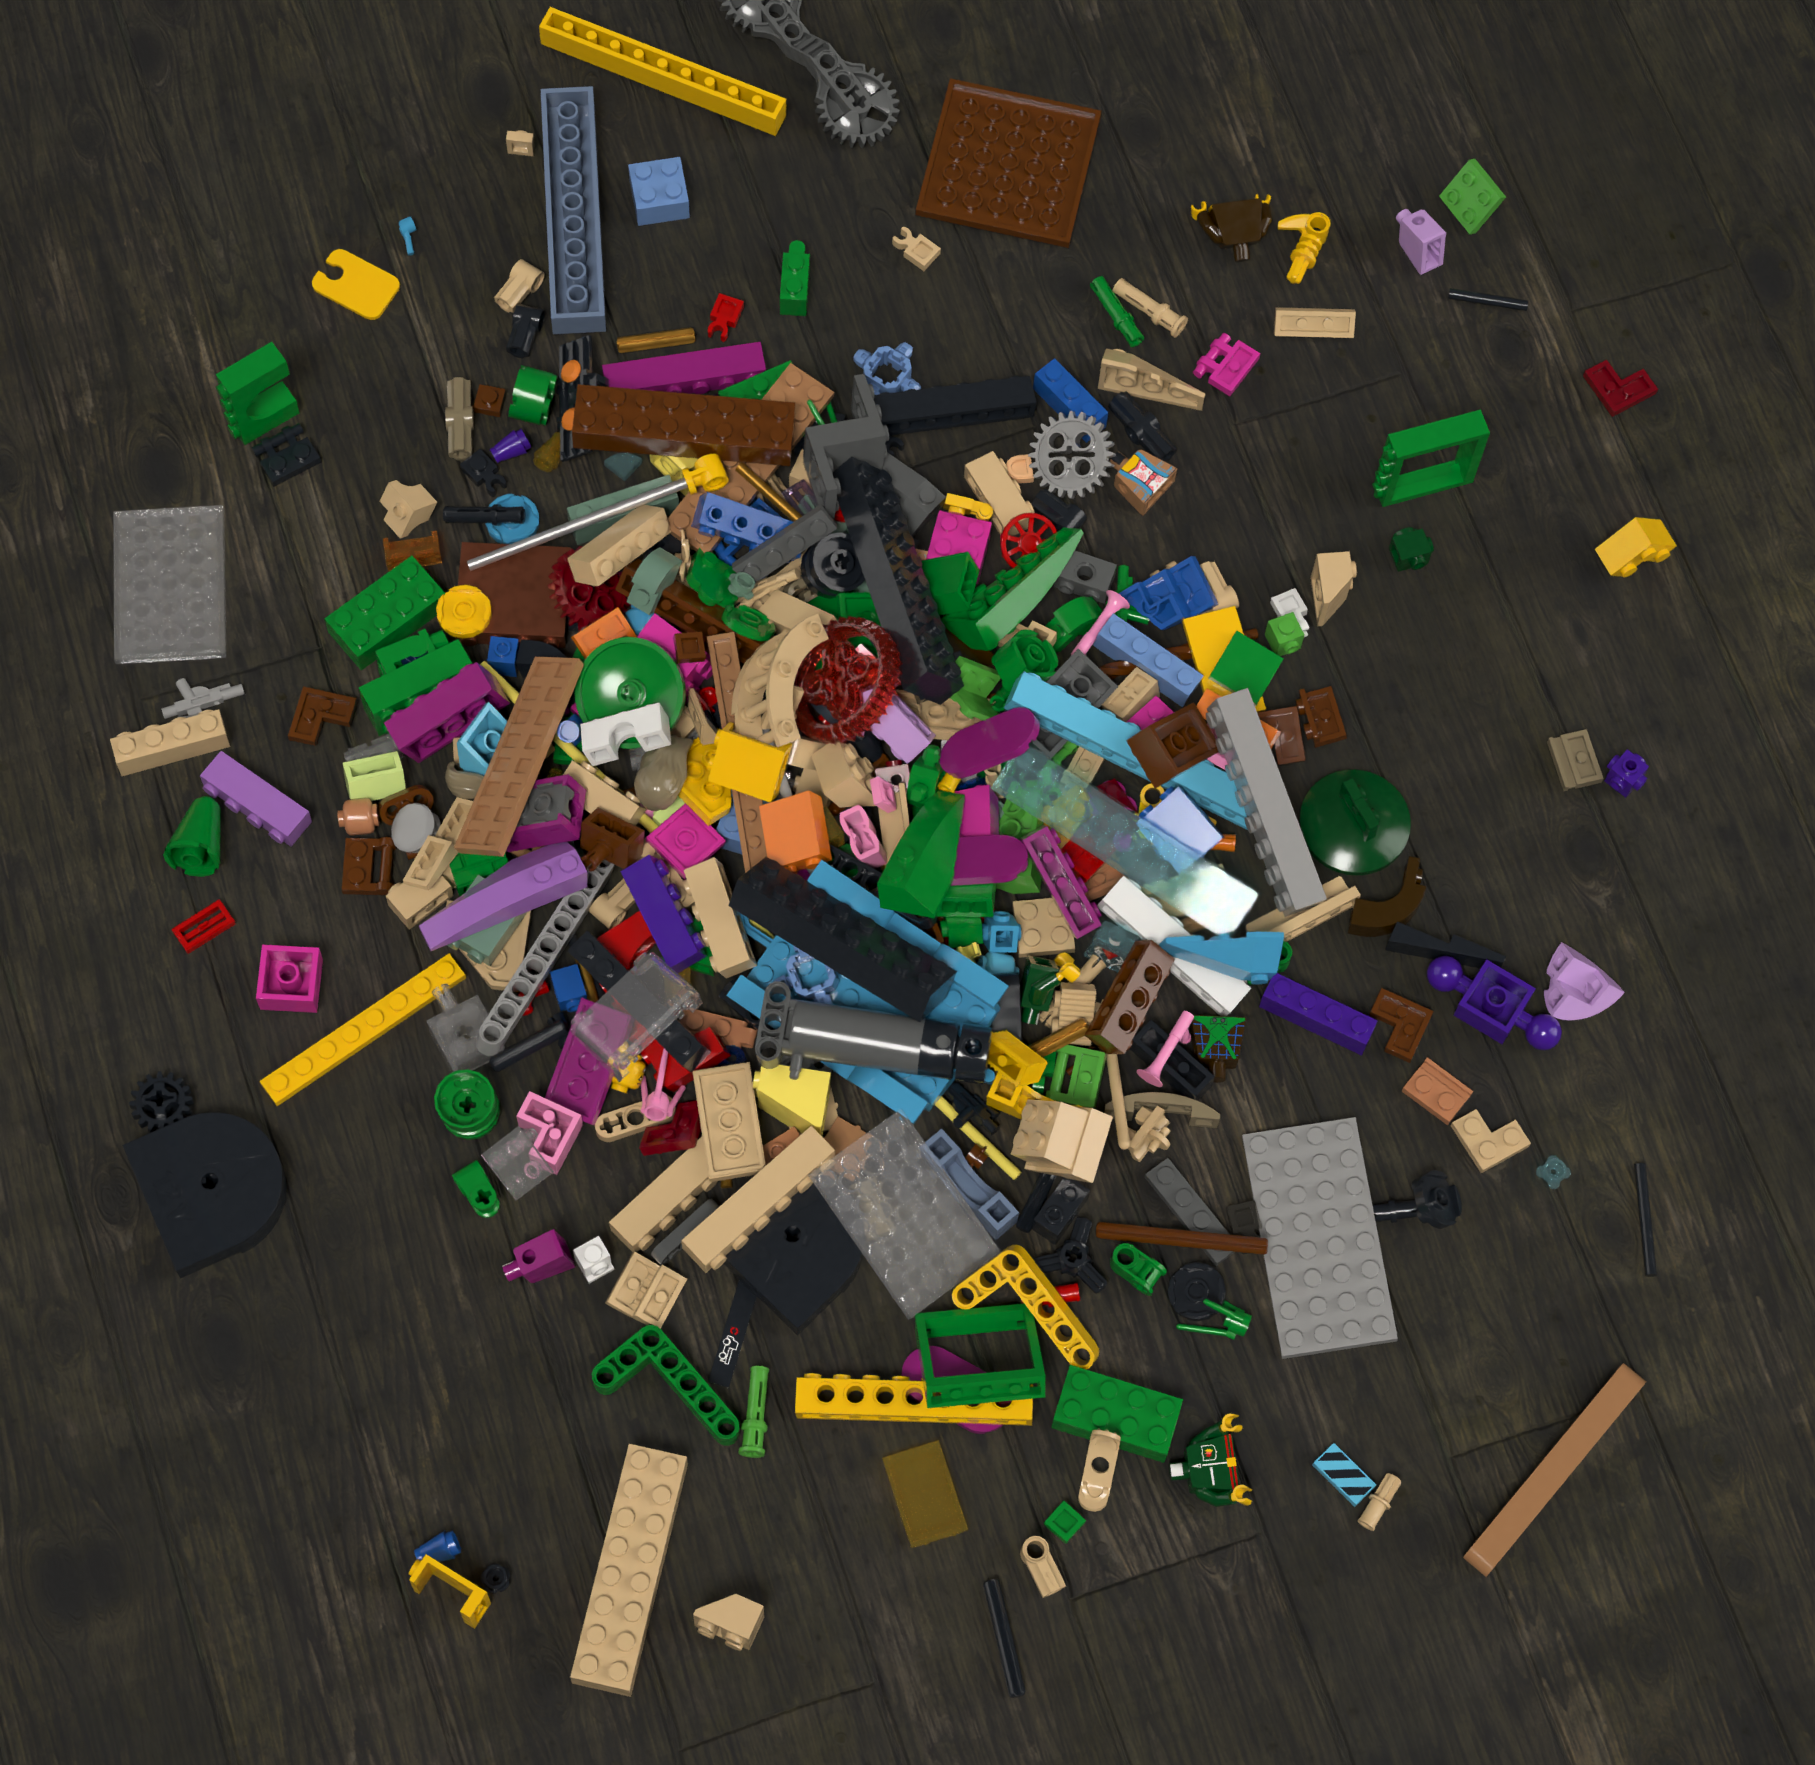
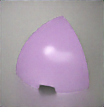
M1562 942L1553 954L1547 968V974L1551 979L1549 989L1544 990V998L1549 1013L1557 1019L1579 1020L1591 1017L1610 1007L1625 993L1602 969Z

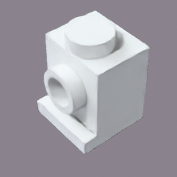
M599 1236L573 1250L575 1260L589 1284L614 1270L610 1254Z

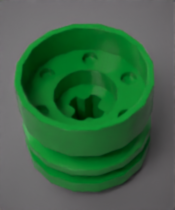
M468 1069L454 1071L445 1076L437 1086L434 1096L435 1109L447 1130L456 1137L466 1140L479 1139L490 1133L497 1125L501 1114L500 1101L489 1080L479 1072ZM473 1103L475 1108H471L470 1113H466L464 1108H468L469 1104Z

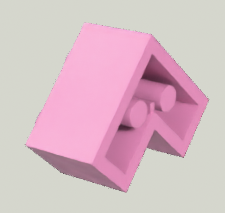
M529 1091L516 1116L518 1126L538 1135L529 1152L531 1163L557 1175L583 1126L581 1114Z

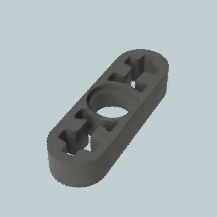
M712 1198L707 1200L654 1248L651 1256L660 1265L668 1263L682 1250L681 1240L710 1216L719 1205Z

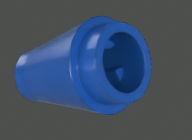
M443 1531L415 1549L414 1553L416 1559L421 1561L425 1554H427L436 1561L441 1562L455 1559V1555L461 1553V1547L453 1531L447 1533Z

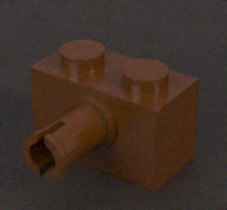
M597 807L581 824L580 848L588 851L586 855L581 857L584 867L587 870L592 864L589 868V871L592 872L604 860L622 869L634 864L643 854L645 830Z

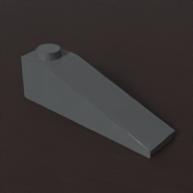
M887 452V458H884L883 469L892 477L891 483L899 497L900 508L907 519V527L913 538L939 513V510H942L946 496L926 478Z

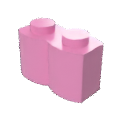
M856 805L841 812L840 823L850 839V846L856 858L873 869L887 863L886 852L878 840L876 829L865 810L861 806Z

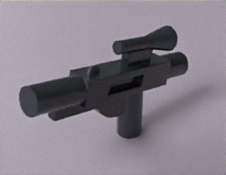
M953 1081L945 1091V1094L952 1100V1106L959 1114L953 1120L954 1126L962 1128L972 1119L979 1127L983 1126L991 1135H994L999 1130V1126L994 1120L998 1118L1000 1113L986 1105L977 1094L972 1097L959 1083L956 1084Z

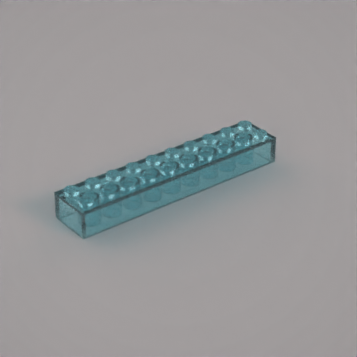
M1028 744L1030 748L1024 754L1006 763L991 787L992 790L1046 825L1054 828V830L1216 935L1220 936V934L1229 933V937L1233 938L1261 893L1031 744Z

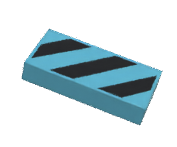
M1334 1443L1312 1464L1354 1507L1376 1486Z

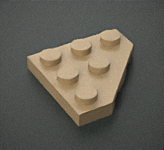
M447 900L446 906L452 903L453 901ZM531 910L524 916L491 966L483 962L478 964L472 961L467 956L468 953L459 949L491 989L504 990L524 960L532 914Z

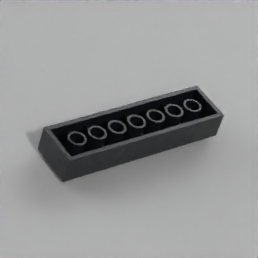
M768 857L762 859L737 880L728 905L918 1022H921L947 997L957 971L948 967L946 963L933 958L921 948L910 944L896 933L885 929L875 923L873 919L865 917L852 909L848 904L842 903L829 895L825 890L817 888L804 880L800 875L794 874L781 866L777 861L771 860Z

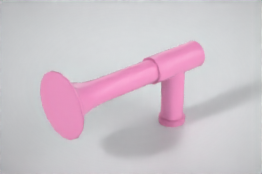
M1112 590L1106 591L1108 602L1105 609L1090 630L1085 633L1071 655L1077 649L1086 655L1111 615L1122 608H1130L1128 601Z
M1184 1010L1152 1064L1144 1070H1137V1074L1143 1080L1157 1087L1163 1086L1160 1081L1161 1070L1178 1042L1187 1044L1191 1041L1188 1027L1194 1019L1193 1014Z

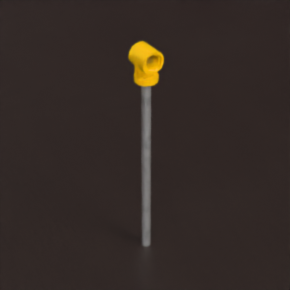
M718 454L704 455L694 463L695 470L689 472L688 467L681 470L684 478L467 561L470 571L686 488H688L690 495L697 493L696 488L702 486L707 492L716 491L727 485L729 478Z

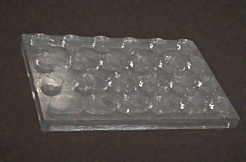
M223 505L113 511L115 663L128 664L227 658Z
M902 1109L889 1116L808 1175L907 1319L914 1317L1001 1252Z

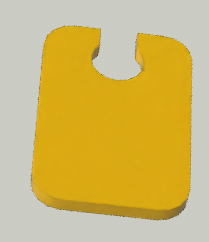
M343 249L334 250L326 259V263L332 267H340L344 271L343 276L340 279L331 280L324 273L318 271L312 280V287L318 294L369 320L378 319L383 314L400 288L399 281L395 276Z

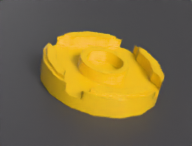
M469 585L452 587L449 589V592L439 598L436 607L438 623L443 631L453 637L462 639L471 638L482 633L489 625L492 616L488 597L477 587Z

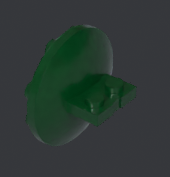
M1341 770L1323 777L1311 787L1301 806L1299 826L1309 852L1322 865L1346 875H1368L1383 870L1400 856L1409 838L1411 819L1403 796L1389 781L1377 774L1364 770Z

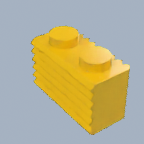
M1007 1030L999 1031L998 1033L992 1032L988 1061L990 1068H994V1071H998V1074L1006 1077L1007 1081L1010 1080L1011 1084L1014 1083L1015 1087L1038 1083L1046 1068L1047 1061Z

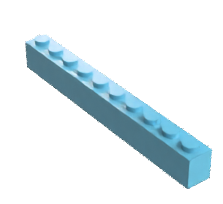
M1023 672L1015 680L1004 709L1027 708L1037 717L1040 727L1150 781L1126 741L1141 731L1138 725L1124 722L1116 718L1114 713L1108 710H1100L1092 706L1088 700L1080 697L1076 698L1068 694L1064 688L1042 681L1041 677L1034 673ZM1205 760L1161 785L1166 790L1171 786L1174 789L1182 787L1200 807L1248 830L1245 824L1246 812L1244 807L1238 805L1235 797L1237 788L1234 780L1230 781L1226 771L1214 767L1212 762Z

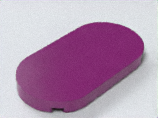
M1017 707L956 732L945 743L940 755V765L949 775L962 779L1024 754L1030 748L1028 744L1032 739L1033 741L1036 740L1040 730L1039 720L1029 709Z
M1008 835L960 837L957 845V860L954 866V880L951 886L1012 881L1017 878V874L1021 873V871L1023 873L1028 866L1027 848L1020 840Z
M929 1346L934 1377L987 1373L941 1347ZM918 1349L907 1357L902 1367V1376L909 1377V1381H921L922 1378ZM913 1392L909 1394L910 1398L918 1403L923 1400V1396L920 1393ZM1001 1401L995 1403L997 1406L1005 1408L1009 1406L1012 1401ZM969 1404V1406H971V1407H976V1406L979 1405V1404ZM955 1423L976 1434H985L1003 1426L998 1424Z

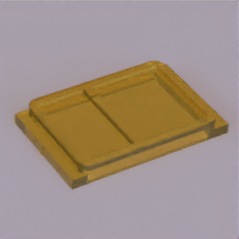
M939 1440L882 1458L911 1549L968 1531Z

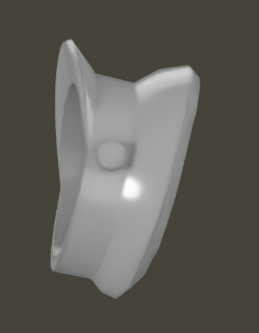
M412 803L404 806L396 814L392 823L391 832L394 845L401 851L418 853L427 836L434 837L440 828V819L424 804Z

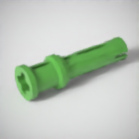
M752 1366L750 1368L746 1420L741 1424L743 1441L738 1453L745 1457L760 1458L765 1456L763 1439L764 1433L767 1432L768 1428L766 1422H764L769 1368Z

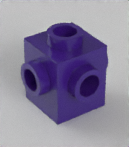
M1628 749L1621 757L1615 755L1607 765L1609 772L1605 782L1625 798L1634 789L1638 791L1648 779L1645 774L1649 766L1640 755L1631 753Z

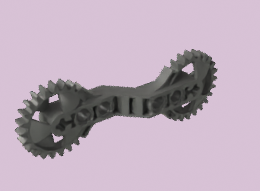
M717 0L723 2L720 11H728L725 19H735L733 27L741 24L743 25L742 33L750 28L753 37H763L774 41L786 57L808 69L817 83L814 102L819 104L815 109V113L821 114L818 123L826 122L823 131L832 130L831 139L839 136L841 137V145L845 140H849L850 148L854 146L855 142H858L859 146L863 148L866 141L871 146H874L875 138L882 142L885 137L884 134H890L891 126L894 127L897 119L894 117H897L900 111L895 108L899 104V99H893L897 91L888 89L891 81L883 83L884 74L881 73L876 77L874 75L875 68H872L868 73L865 70V64L851 63L843 60L830 43L811 34L800 21L799 9L802 0ZM770 12H776L780 17L774 18L770 15ZM785 32H792L796 37L789 38ZM826 62L831 68H823L820 63ZM836 83H844L847 88L841 89ZM871 106L887 116V120L883 122L867 117Z

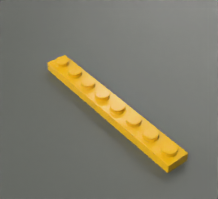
M447 954L260 1080L262 1087L275 1105L279 1106L465 980L466 975L452 956Z

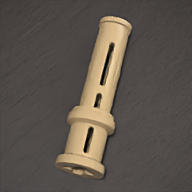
M1123 278L1119 279L1113 288L1115 294L1151 317L1153 324L1156 326L1160 324L1170 331L1171 336L1174 338L1185 328L1188 318L1172 311L1168 304L1156 302Z

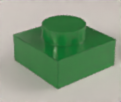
M1063 1501L1047 1518L1044 1525L1062 1542L1067 1544L1086 1523V1520L1069 1504Z

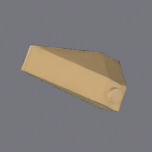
M1121 349L1105 350L1101 363L1098 389L1115 393L1127 391L1130 396L1202 411L1205 393L1133 354L1126 353Z

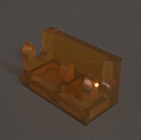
M437 530L431 531L432 536L394 542H389L388 538H383L388 571H391L411 555L421 566L442 564Z

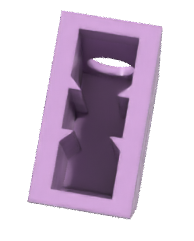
M1408 209L1400 211L1396 216V220L1400 224L1399 243L1418 273L1422 275L1443 265L1446 232L1425 210H1419L1413 214Z

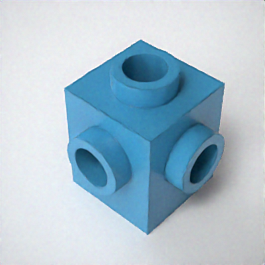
M995 911L993 917H984V924H982L983 943L989 952H1017L1018 941L1021 939V925L1016 922L1012 914L1005 911Z

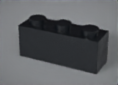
M1150 1020L1132 1039L1133 1043L1130 1050L1150 1066L1169 1035ZM1178 1043L1164 1064L1160 1077L1180 1095L1197 1101L1212 1087L1215 1077Z

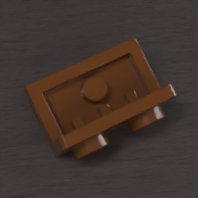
M1329 686L1305 693L1304 688L1299 689L1300 699L1295 701L1299 715L1305 714L1307 723L1303 724L1307 740L1312 739L1315 748L1347 739L1332 687Z

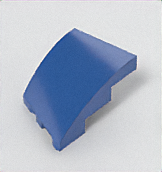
M1190 556L1172 568L1164 569L1147 580L1137 582L1118 593L1130 605L1136 608L1137 612L1150 619L1151 623L1160 630L1182 623L1183 619L1200 615L1219 605L1196 556Z

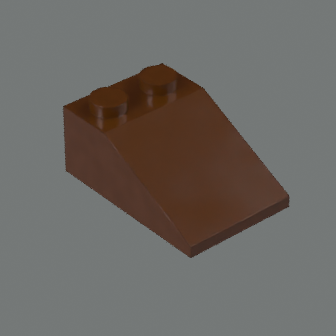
M1194 702L1149 725L1126 740L1133 755L1139 761L1155 789L1219 753L1215 743L1216 738Z

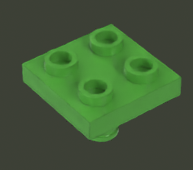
M1476 159L1468 160L1439 195L1469 234H1475L1506 198Z

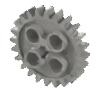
M1070 411L1068 418H1066L1064 413L1060 412L1059 421L1049 417L1051 424L1049 427L1042 423L1040 424L1044 432L1042 434L1034 432V436L1039 440L1037 443H1030V446L1036 448V450L1028 454V456L1036 461L1030 464L1029 467L1038 469L1033 477L1036 479L1043 478L1040 483L1041 487L1044 488L1050 484L1048 491L1052 494L1058 490V497L1064 498L1067 492L1068 497L1074 499L1076 492L1080 497L1084 498L1086 489L1094 494V484L1104 486L1100 478L1102 476L1110 478L1109 473L1105 470L1107 467L1113 468L1115 466L1108 462V460L1115 457L1116 454L1109 451V448L1113 447L1115 443L1106 441L1111 433L1108 431L1101 432L1104 427L1103 423L1100 422L1094 426L1095 417L1090 416L1086 421V413L1080 412L1077 418L1075 412ZM1089 434L1091 442L1088 447L1082 448L1080 446V439L1084 435ZM1063 435L1064 444L1061 448L1056 449L1054 447V440L1057 436ZM1072 450L1080 454L1095 453L1094 457L1074 456L1072 460L1066 457H1049L1050 453L1070 454ZM1088 461L1090 463V471L1086 475H1081L1080 466ZM1058 462H1062L1064 464V471L1056 476L1053 471L1054 466Z

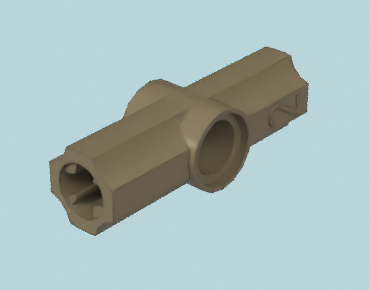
M455 377L447 381L448 407H445L446 430L448 431V454L450 458L466 460L473 452L472 430H474L473 406H471V382L463 377Z

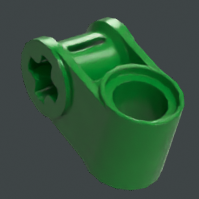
M477 1160L452 1174L458 1188L480 1217L490 1218L498 1213L500 1202L486 1173ZM484 1198H486L489 1201V1203L486 1205L483 1202H481V1200Z
M1129 1243L1118 1245L1110 1259L1111 1269L1116 1274L1131 1283L1138 1291L1148 1296L1153 1293L1152 1288L1160 1276H1165L1167 1273L1166 1268L1162 1264L1148 1257ZM1120 1254L1128 1255L1131 1259V1264H1121L1117 1256ZM1151 1273L1149 1278L1146 1280L1145 1278L1147 1277V1275Z

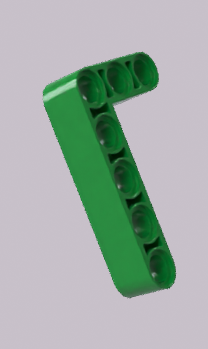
M647 1325L640 1329L597 1364L592 1371V1381L596 1391L603 1395H610L648 1364H651L719 1444L724 1446L732 1445L739 1438L740 1428L736 1416L657 1326ZM649 1336H655L659 1339V1343L654 1347H648L643 1342ZM628 1354L636 1357L635 1363L629 1366L621 1363L622 1357ZM667 1358H674L678 1361V1364L672 1369H667L662 1366V1362ZM603 1373H609L614 1378L608 1384H601L598 1382V1377ZM685 1380H693L697 1385L693 1390L686 1391L681 1388V1384ZM709 1401L715 1404V1409L710 1413H704L699 1409L700 1405L704 1402ZM727 1423L735 1428L730 1435H722L718 1431L721 1425Z

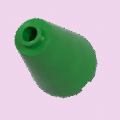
M203 796L195 799L166 845L163 854L166 863L171 868L176 870L178 866L185 869L184 874L198 877L210 876L214 874L216 868H219L220 806L213 798Z

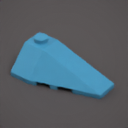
M1246 932L1247 937L1235 939L1229 937V933L1220 934V936L1212 937L1209 940H1205L1201 935L1168 937L1159 946L1173 957L1239 980H1249L1251 984L1259 985L1268 983L1277 974L1284 932Z

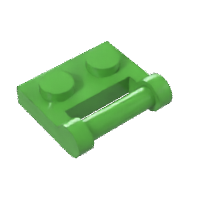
M1066 1045L1056 1050L1055 1052L1058 1055L1050 1091H1046L1045 1097L1057 1102L1095 1109L1107 1053ZM1069 1055L1076 1056L1068 1094L1061 1093Z

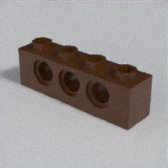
M1153 940L1135 941L1084 1036L1107 1054H1125L1131 1047L1132 1039L1138 1028L1144 1023L1145 1015L1150 1005L1156 1000L1159 988L1169 976L1170 968L1175 959Z

